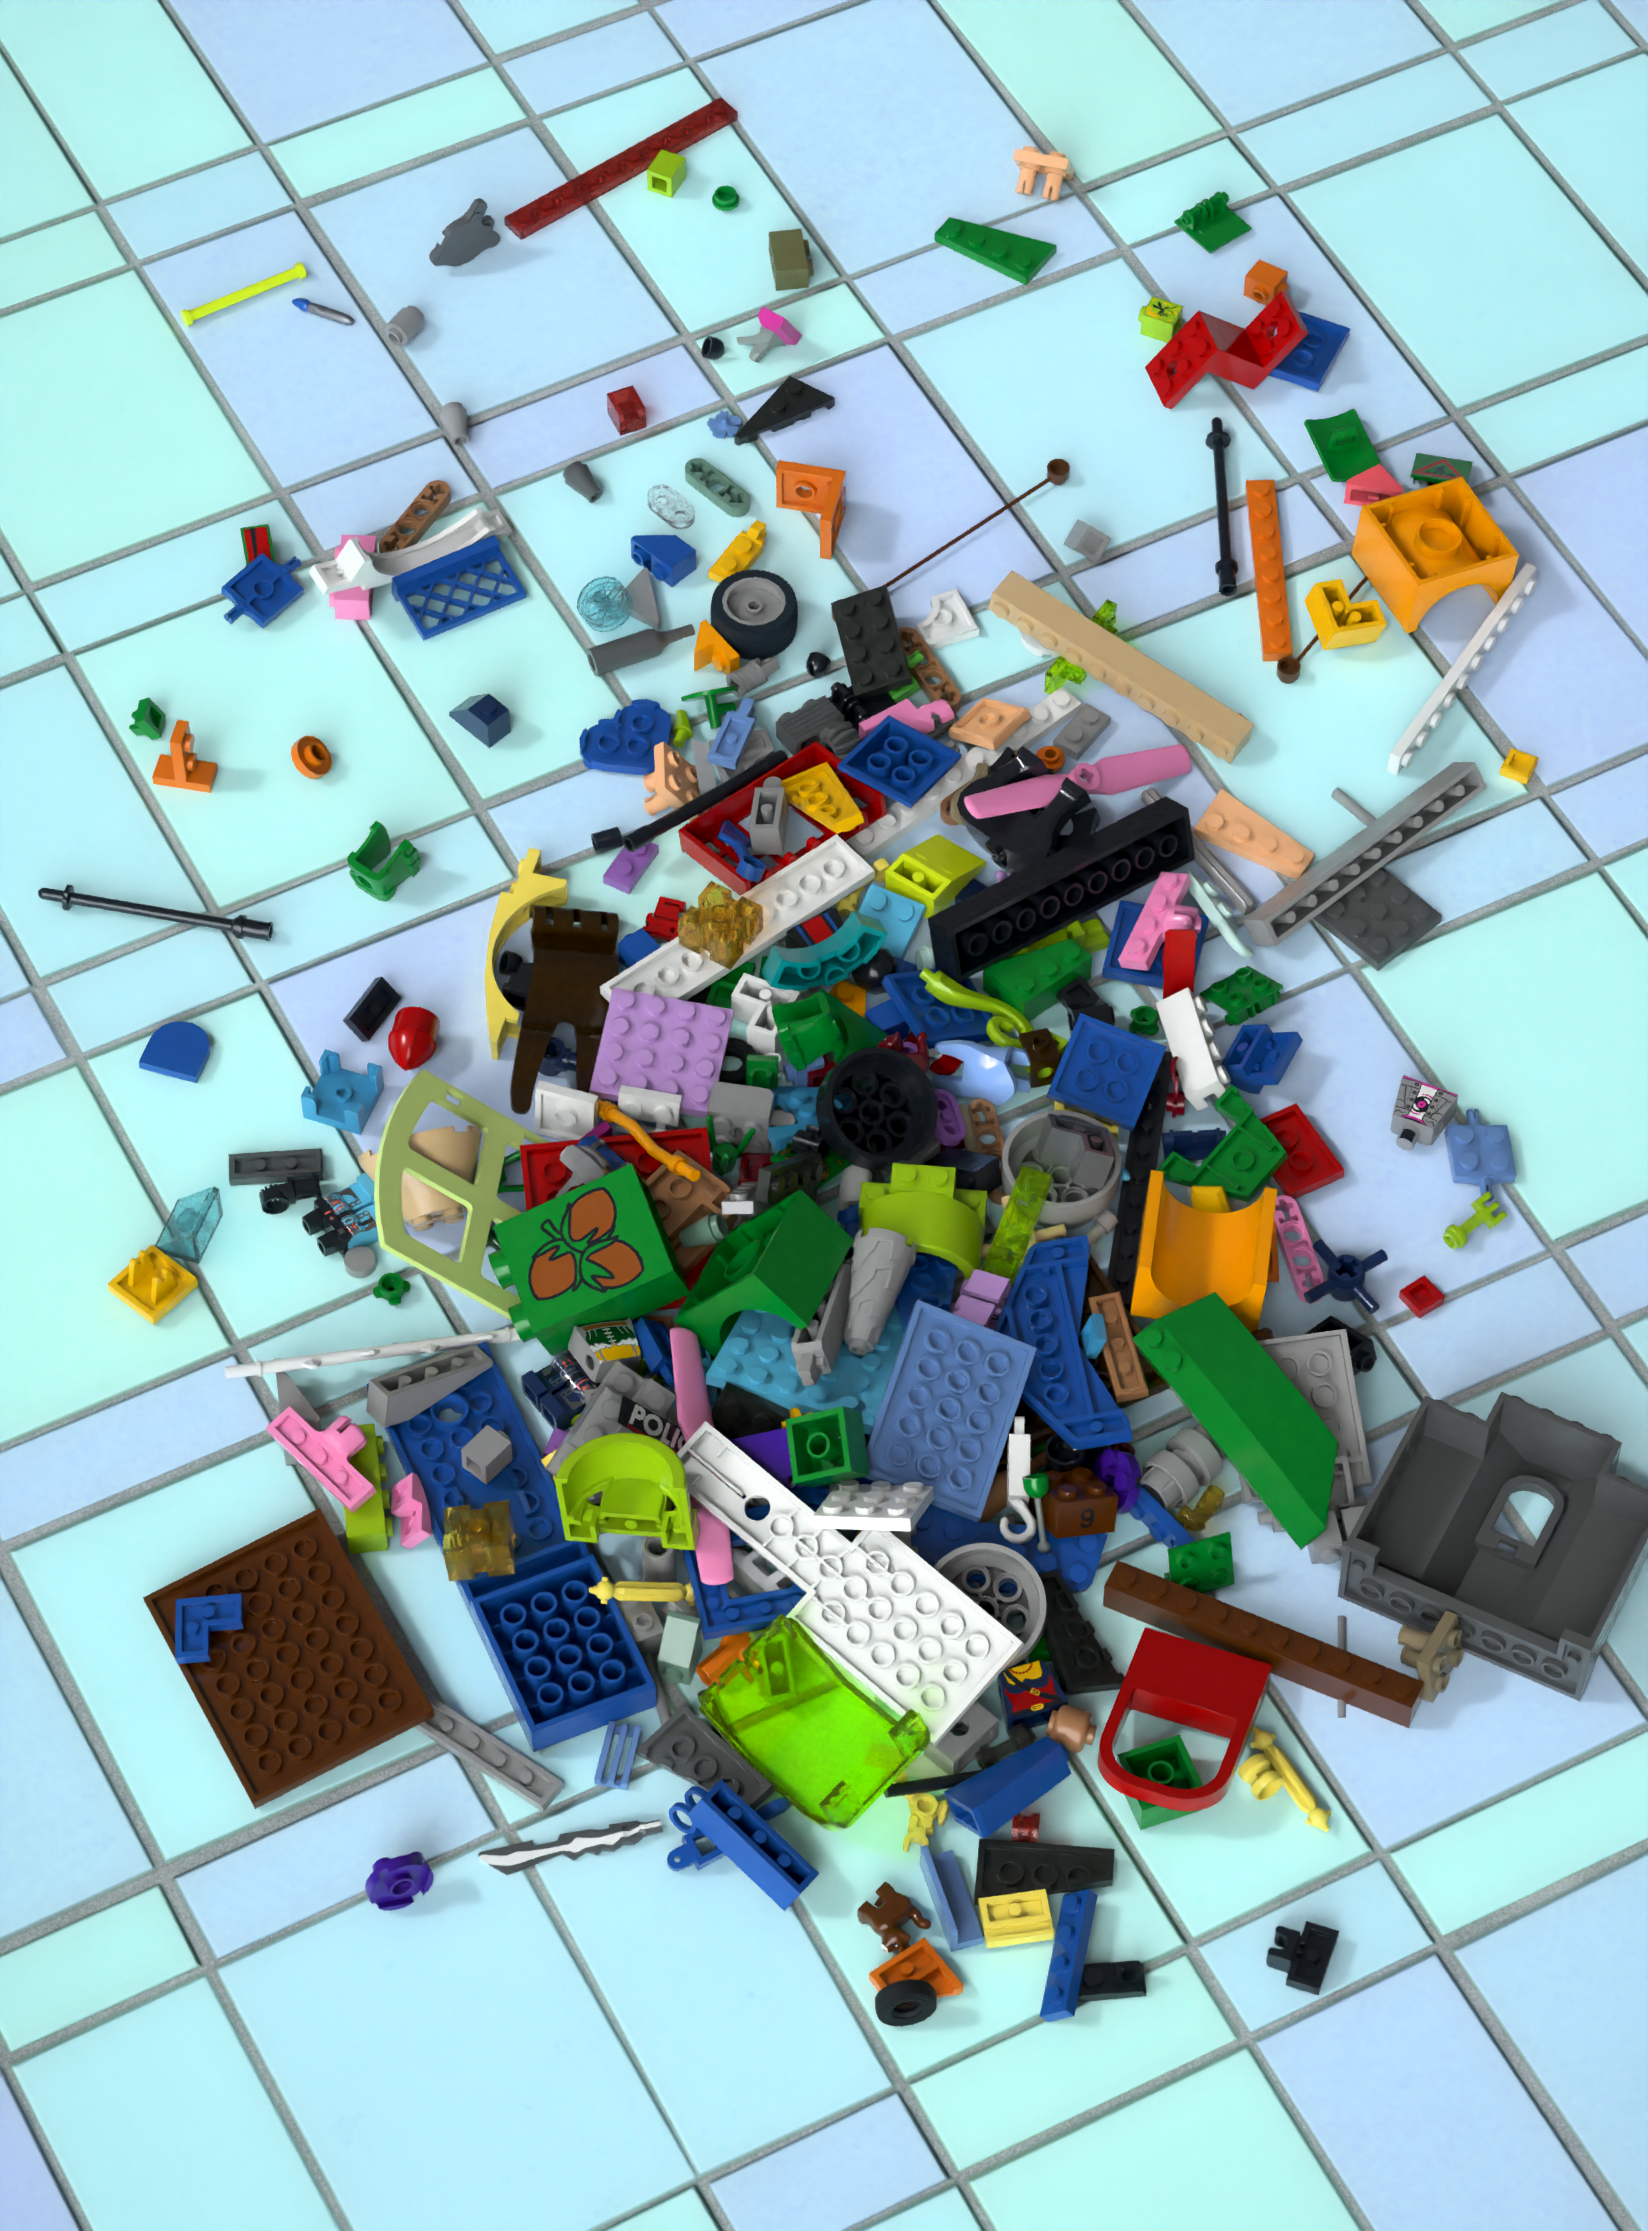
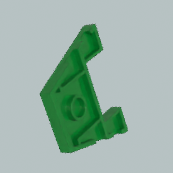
M1231 1084L1214 1106L1217 1112L1236 1123L1232 1130L1199 1167L1173 1151L1156 1171L1164 1172L1163 1177L1165 1181L1188 1187L1193 1185L1223 1186L1227 1197L1249 1203L1287 1159V1153L1266 1125L1262 1124L1254 1114V1110L1248 1102L1246 1103L1236 1087Z

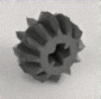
M843 719L829 723L828 726L819 732V744L840 760H843L862 739L858 736L857 729H853L852 724Z

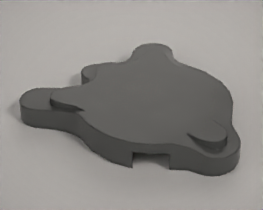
M475 199L462 217L454 220L442 231L445 238L441 245L437 243L429 254V260L433 265L461 266L473 260L483 250L494 247L500 242L501 237L496 231H493L494 219L490 215L484 216L488 205L483 199Z

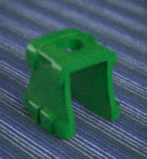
M375 821L369 828L371 832L356 853L352 851L349 854L347 860L351 869L349 871L350 876L356 886L375 899L386 902L396 894L397 887L409 876H416L420 871L421 859L418 850L411 842L404 839L380 872L377 874L372 871L391 853V842L384 825Z
M823 992L814 993L809 998L783 1004L779 1002L772 1005V1014L777 1026L780 1042L790 1064L796 1068L797 1072L806 1069L807 1065L830 1051H837L843 1047L844 1038L842 1031L832 1014L830 1004Z

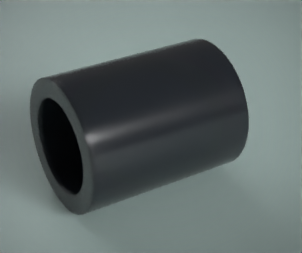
M618 827L591 834L596 854L623 847V840Z

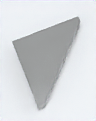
M644 567L614 600V608L658 630L660 628L659 614L649 571Z

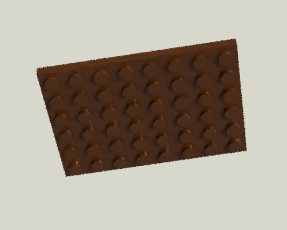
M320 1508L143 1597L152 1618L175 1659L176 1599L242 1594L244 1599V1629L211 1632V1661L178 1664L254 1809L435 1716L431 1705Z

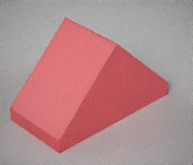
M1378 464L1347 480L1344 503L1364 506L1401 495L1404 488L1381 464Z

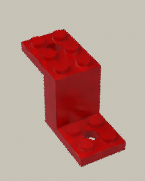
M1280 291L1245 329L1198 310L1145 366V369L1163 406L1172 410L1207 372L1254 390L1309 332L1290 295Z

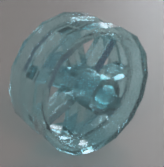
M608 576L590 581L581 590L577 598V609L580 616L589 627L599 632L613 631L620 627L629 618L633 606V600L623 584L616 578ZM620 591H622L621 598L615 599V597L620 593ZM597 614L596 619L590 618L593 615Z

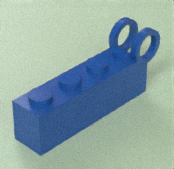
M722 1779L708 1792L698 1786L691 1787L684 1796L686 1804L677 1802L669 1809L670 1820L677 1829L687 1834H692L699 1829L784 1911L820 1874ZM693 1794L701 1797L697 1804L693 1799ZM677 1810L684 1812L690 1818L692 1826L680 1820Z

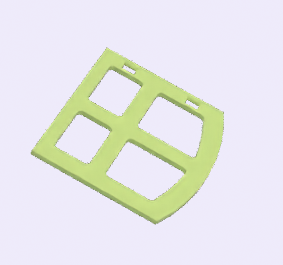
M423 1069L405 1087L396 1101L386 1122L379 1145L375 1169L374 1201L380 1247L511 1320L508 1308L521 1303L519 1295L516 1296L485 1279L481 1274L491 1221L499 1224L522 1213L501 1201L497 1196L506 1147L509 1145L519 1151L520 1145H525L523 1144L524 1138L534 1144L548 1143L549 1141ZM447 1094L459 1100L458 1106L446 1099ZM431 1101L483 1131L484 1138L474 1185L410 1149L408 1142L413 1130ZM402 1171L466 1206L468 1215L458 1262L451 1260L405 1233L401 1197Z

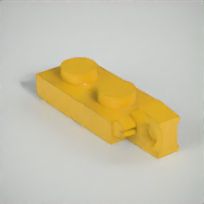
M756 520L749 527L748 532H740V535L736 536L708 571V578L720 583L726 577L731 576V574L750 570L763 553L764 538L767 536V524Z

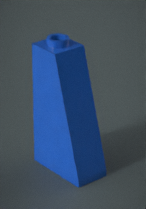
M1045 1736L944 1791L954 1820L982 1839L990 1836L1071 1774L1067 1763L1070 1757L1063 1744L1057 1743Z

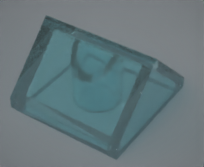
M213 1186L178 1199L155 1247L166 1255L199 1264L223 1216L219 1189Z

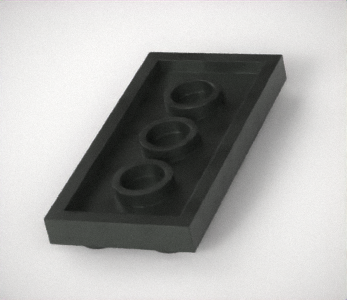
M883 585L832 602L831 606L852 689L857 700L862 701L913 684L887 586Z

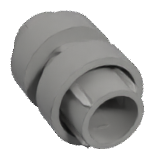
M1196 1425L1193 1429L1183 1428L1167 1442L1166 1450L1157 1451L1143 1465V1475L1139 1483L1166 1511H1170L1173 1507L1183 1508L1198 1495L1199 1485L1207 1486L1222 1472V1461L1225 1459V1456L1200 1425Z

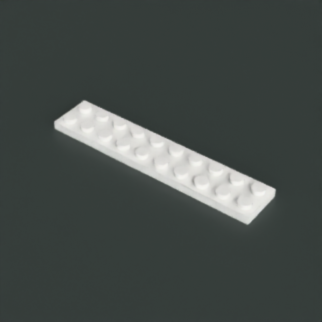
M836 834L601 985L600 994L609 1003L613 987L686 1001L785 937L786 932L794 926L816 917L874 879L875 870Z

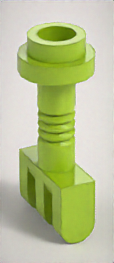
M1487 1191L1470 1204L1476 1211L1475 1214L1460 1226L1451 1224L1445 1229L1443 1239L1451 1249L1464 1247L1468 1243L1466 1236L1482 1223H1485L1491 1229L1508 1216L1505 1211L1499 1212L1496 1216L1492 1214L1500 1206L1497 1201L1488 1207L1484 1202L1492 1197L1490 1191Z

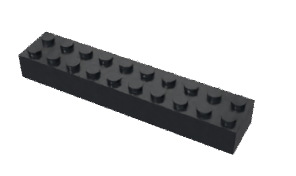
M1165 796L928 918L936 970H941L948 977L959 983L1158 879L1161 871L1172 872L1195 860L1189 809Z

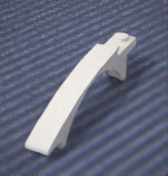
M479 507L439 534L416 545L397 551L385 553L369 552L361 548L357 537L350 538L336 560L315 564L309 573L323 595L360 586L364 591L392 583V578L493 535L496 536L497 540H500L510 535L512 529L499 509L484 512L483 508Z

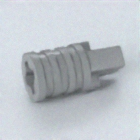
M759 658L748 662L746 666L744 665L740 669L729 673L726 676V682L728 687L738 686V691L733 694L740 698L752 691V689L768 682L767 676L780 669L776 658H766L761 662Z

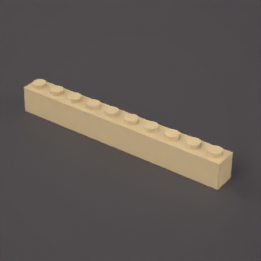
M1013 570L992 592L989 610L997 617L1005 619L1016 626L1022 633L1028 634L1041 642L1047 649L1060 654L1069 663L1077 665L1088 672L1094 679L1107 684L1119 695L1129 698L1143 710L1149 711L1163 720L1166 725L1176 728L1187 735L1191 741L1198 742L1210 750L1215 756L1223 758L1231 764L1249 742L1254 723Z

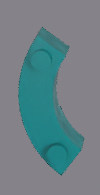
M852 911L841 928L820 943L796 949L781 948L773 945L761 973L769 986L778 989L806 991L807 988L824 984L827 987L848 978V974L862 963H868L884 943L888 932L879 920Z

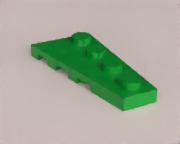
M949 217L934 233L935 242L1026 286L1056 254L1057 249L1055 244Z

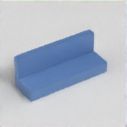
M927 1845L921 1846L920 1867L950 1952L983 1944L984 1937L953 1850L931 1855Z

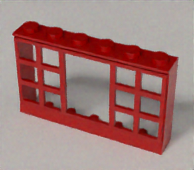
M816 741L680 828L678 834L681 851L685 852L741 896L836 835L835 832L787 802L788 807L824 833V835L817 839L813 836L810 837L804 848L794 854L787 852L783 858L778 854L767 855L778 865L771 869L767 867L759 882H750V880L740 876L736 872L737 866L733 867L722 859L728 856L738 864L740 860L734 852V848L730 845L726 846L716 837L720 832L723 821L729 820L750 839L749 832L738 823L751 815L755 788L763 787L764 781L767 778L775 776L782 781L827 762L844 788L849 791L848 794L851 798L857 797L867 805L863 809L858 806L864 823L857 825L853 830L837 834L843 841H847L887 814L885 796L883 793L837 769L838 764L842 760ZM710 842L720 851L715 853L705 844ZM752 855V856H753V857H756L757 859L760 860L761 858H763V857L766 856V855Z

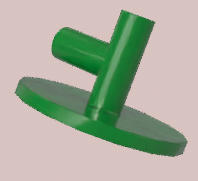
M738 686L717 688L681 697V702L705 699L710 729L720 728V715H726L727 711H736V705L734 702L717 704L716 697L737 692Z

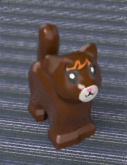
M884 1882L876 1890L875 1894L879 1898L874 1906L865 1901L857 1911L858 1921L862 1924H868L877 1935L881 1936V1948L886 1953H900L910 1947L909 1940L911 1936L904 1929L900 1928L910 1919L920 1929L927 1930L931 1926V1921L923 1917L922 1913L912 1904L910 1899L896 1892L887 1882Z

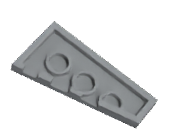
M742 1182L741 1186H737L722 1201V1215L755 1214L766 1210L774 1204L755 1200L757 1182Z

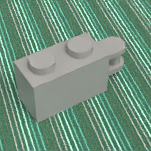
M775 776L767 778L764 781L763 787L755 788L749 823L753 855L783 854L789 809L785 787H782L781 779Z

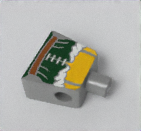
M630 1317L575 1325L573 1328L568 1349L593 1382L601 1383L615 1361L621 1362L636 1373L641 1359V1352Z

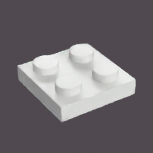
M540 1080L535 1091L534 1133L563 1141L581 1139L598 1124L599 1096Z

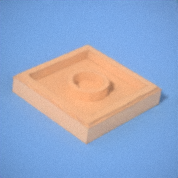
M983 697L951 726L948 732L951 739L996 750L1031 716L1027 708Z

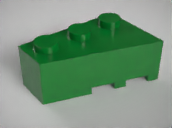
M1072 938L997 962L984 969L982 989L989 996L1014 1007L1030 1022L1059 1001L1056 998L1057 991L1080 976L1086 982L1091 979L1092 956Z

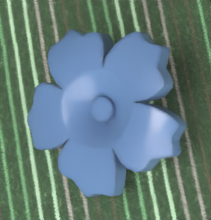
M721 411L716 415V419L709 418L707 425L714 437L724 439L727 435L733 438L738 433L742 421L741 417L733 415L729 418L728 411Z

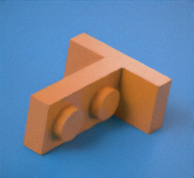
M177 720L170 739L171 756L160 754L152 776L153 784L211 793L218 773V765L214 762L197 760V753H193L195 737L194 734L190 733L189 721Z

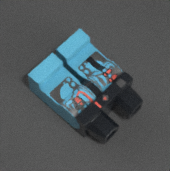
M366 1173L357 1176V1182L339 1192L330 1193L324 1199L321 1197L315 1200L314 1210L302 1217V1226L308 1235L312 1236L322 1230L325 1232L324 1235L317 1238L318 1248L324 1257L339 1252L344 1258L346 1252L353 1247H366L379 1241L375 1216V1184Z

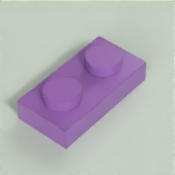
M650 842L632 853L623 847L604 873L603 883L630 894L659 854V846Z

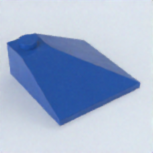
M888 715L838 764L837 769L899 803L912 808L962 759V754Z

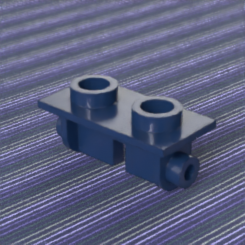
M1219 1127L1213 1130H1198V1132H1192V1130L1173 1131V1129H1170L1169 1133L1162 1134L1164 1161L1173 1151L1187 1160L1206 1159L1225 1138L1226 1130H1220Z

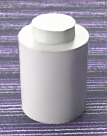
M852 1165L842 1171L838 1199L840 1210H844L849 1205H855L860 1200L861 1183L872 1182L873 1175L868 1169Z

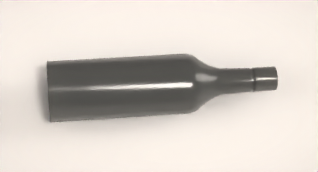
M692 624L669 631L646 629L588 648L587 659L593 674L600 676L657 657L670 643L695 635V630Z

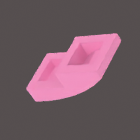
M413 1472L391 1487V1514L401 1518L400 1545L410 1550L432 1535L431 1518L426 1495L418 1475Z

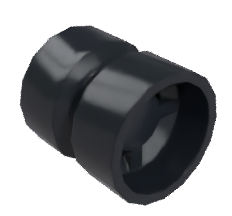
M1057 1433L1047 1440L1044 1448L1046 1471L1066 1472L1073 1471L1077 1467L1088 1468L1087 1449L1078 1450L1072 1448Z

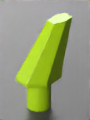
M682 709L677 710L673 728L675 737L672 743L677 748H682L686 740L694 736L688 714Z

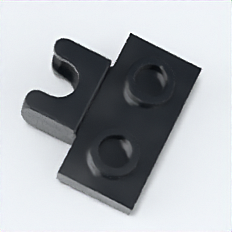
M1308 1921L1305 1923L1301 1936L1299 1931L1283 1926L1276 1927L1274 1943L1276 1946L1284 1949L1269 1948L1266 1958L1267 1966L1288 1973L1286 1986L1319 1996L1338 1940L1339 1931Z

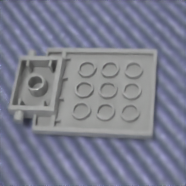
M1346 1329L1258 1341L1339 1442L1338 1456H1336L1334 1466L1332 1497L1329 1500L1328 1511L1334 1510L1337 1522L1341 1523L1343 1522L1340 1514L1341 1509L1365 1506L1368 1503L1366 1496L1355 1498L1353 1488L1372 1485ZM1239 1474L1243 1503L1261 1502ZM1268 1510L1257 1512L1259 1525L1271 1523L1273 1533L1284 1531Z

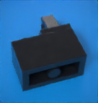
M947 1147L922 1164L955 1167L956 1189L987 1191L988 1195L1002 1185L999 1161L996 1156Z

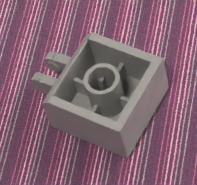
M714 1081L707 1108V1116H712L717 1144L730 1143L734 1147H738L748 1131L754 1128L755 1134L743 1152L770 1153L771 1143L768 1140V1127L796 1124L795 1115L793 1116L792 1113L774 1110V1094L770 1089Z

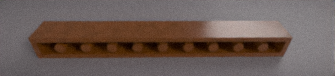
M1117 1560L1104 1585V1607L1184 1639L1271 1664V1674L1336 1700H1343L1346 1704L1406 1728L1410 1727L1420 1706L1424 1682L1119 1560Z

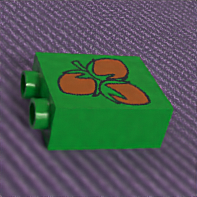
M632 1163L493 1226L501 1249L488 1255L491 1267L501 1287L506 1289L515 1285L521 1303L508 1308L515 1330L523 1343L537 1338L551 1356L568 1349L575 1325L630 1317L633 1320L690 1293L650 1188Z

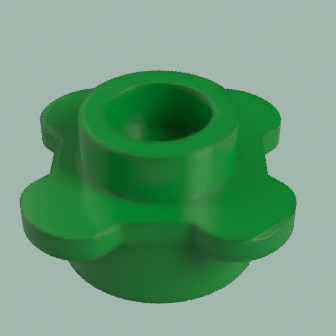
M1139 1006L1130 1011L1132 1023L1129 1024L1128 1029L1131 1033H1148L1151 1036L1158 1033L1157 1021L1160 1019V1015L1157 1010L1150 1006Z
M387 1273L379 1279L378 1286L373 1288V1295L375 1298L387 1300L391 1306H396L401 1303V1297L404 1293L410 1291V1283L406 1280L403 1281L399 1274Z

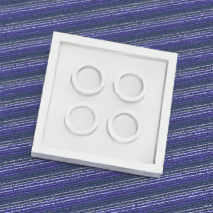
M856 1480L841 1481L836 1484L814 1513L813 1528L912 1531L934 1499L933 1486H923L920 1482L891 1485L888 1481H876L871 1484H859Z

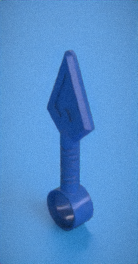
M724 820L718 838L734 848L740 860L736 872L747 880L759 882L767 868L765 863L750 855L747 848L752 847L751 840L729 820Z

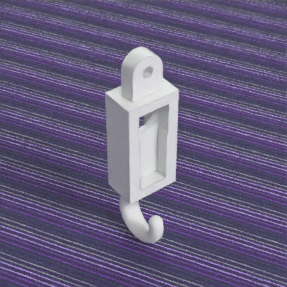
M1014 1416L1013 1434H1009L1007 1507H1013L1022 1516L1027 1529L1021 1534L1012 1533L1008 1529L1009 1520L1006 1517L1001 1519L999 1525L1000 1532L1004 1538L1014 1544L1028 1542L1033 1538L1037 1529L1035 1518L1028 1508L1030 1496L1024 1491L1022 1481L1023 1476L1030 1475L1031 1434H1024L1023 1416Z

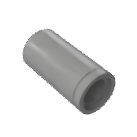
M645 1536L642 1540L643 1581L676 1582L675 1549L663 1548L661 1537Z

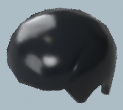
M880 947L868 963H862L852 971L855 983L863 990H866L867 993L873 995L886 993L887 991L882 985V981L885 975L896 973L898 964L887 948Z

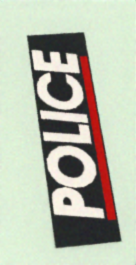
M624 1395L622 1396L618 1417L619 1424L637 1434L650 1436L665 1443L675 1453L684 1446L686 1442L681 1428Z

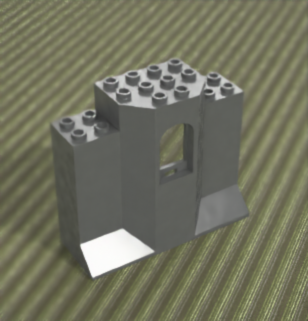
M1501 1392L1486 1421L1479 1419L1473 1413L1453 1408L1442 1400H1434L1425 1396L1345 1543L1337 1596L1402 1625L1407 1624L1410 1627L1428 1633L1434 1631L1445 1611L1457 1614L1459 1629L1462 1630L1461 1648L1464 1649V1652L1577 1701H1581L1597 1658L1648 1558V1489L1631 1483L1625 1477L1615 1476L1622 1442L1615 1440L1611 1435L1591 1430L1580 1422L1560 1417L1549 1409L1529 1404L1518 1396H1510ZM1518 1491L1534 1492L1547 1498L1554 1506L1534 1547L1492 1529L1512 1493ZM1499 1543L1516 1549L1515 1555L1498 1548Z

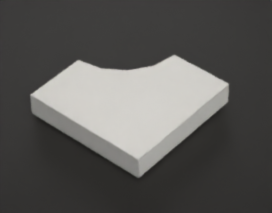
M958 589L931 596V613L924 621L915 625V630L920 634L931 651L979 636V627Z

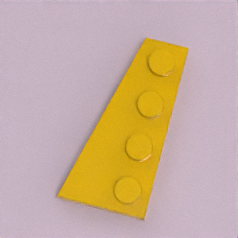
M827 762L781 781L782 787H785L787 802L836 834L853 830L857 825L864 823L861 811Z

